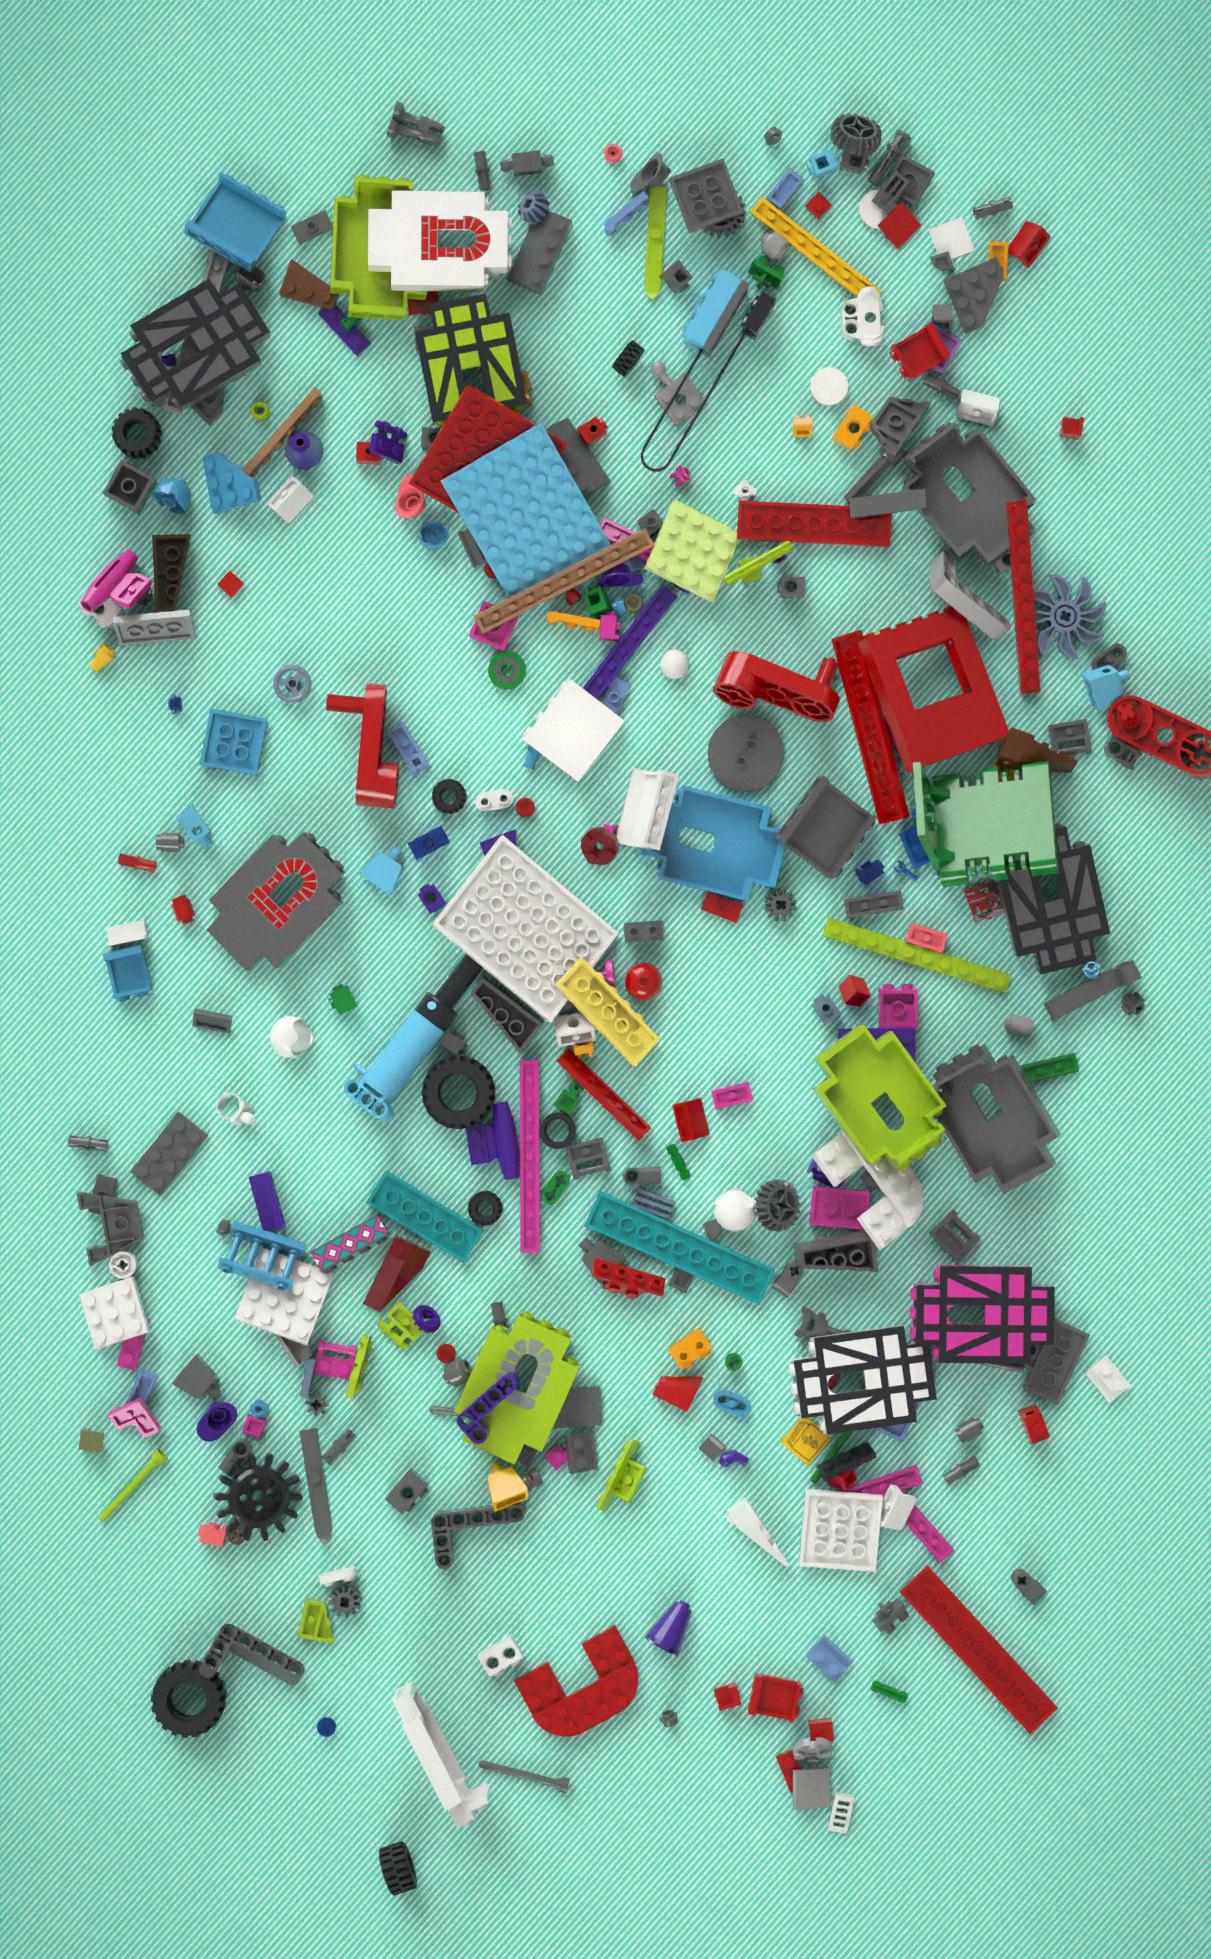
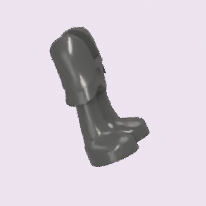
M397 101L387 130V137L406 136L420 140V143L437 146L440 145L441 138L429 134V129L444 133L445 127L441 123L431 120L426 116L424 117L421 114V117L406 112L404 105ZM398 122H404L418 126L419 130L403 126Z

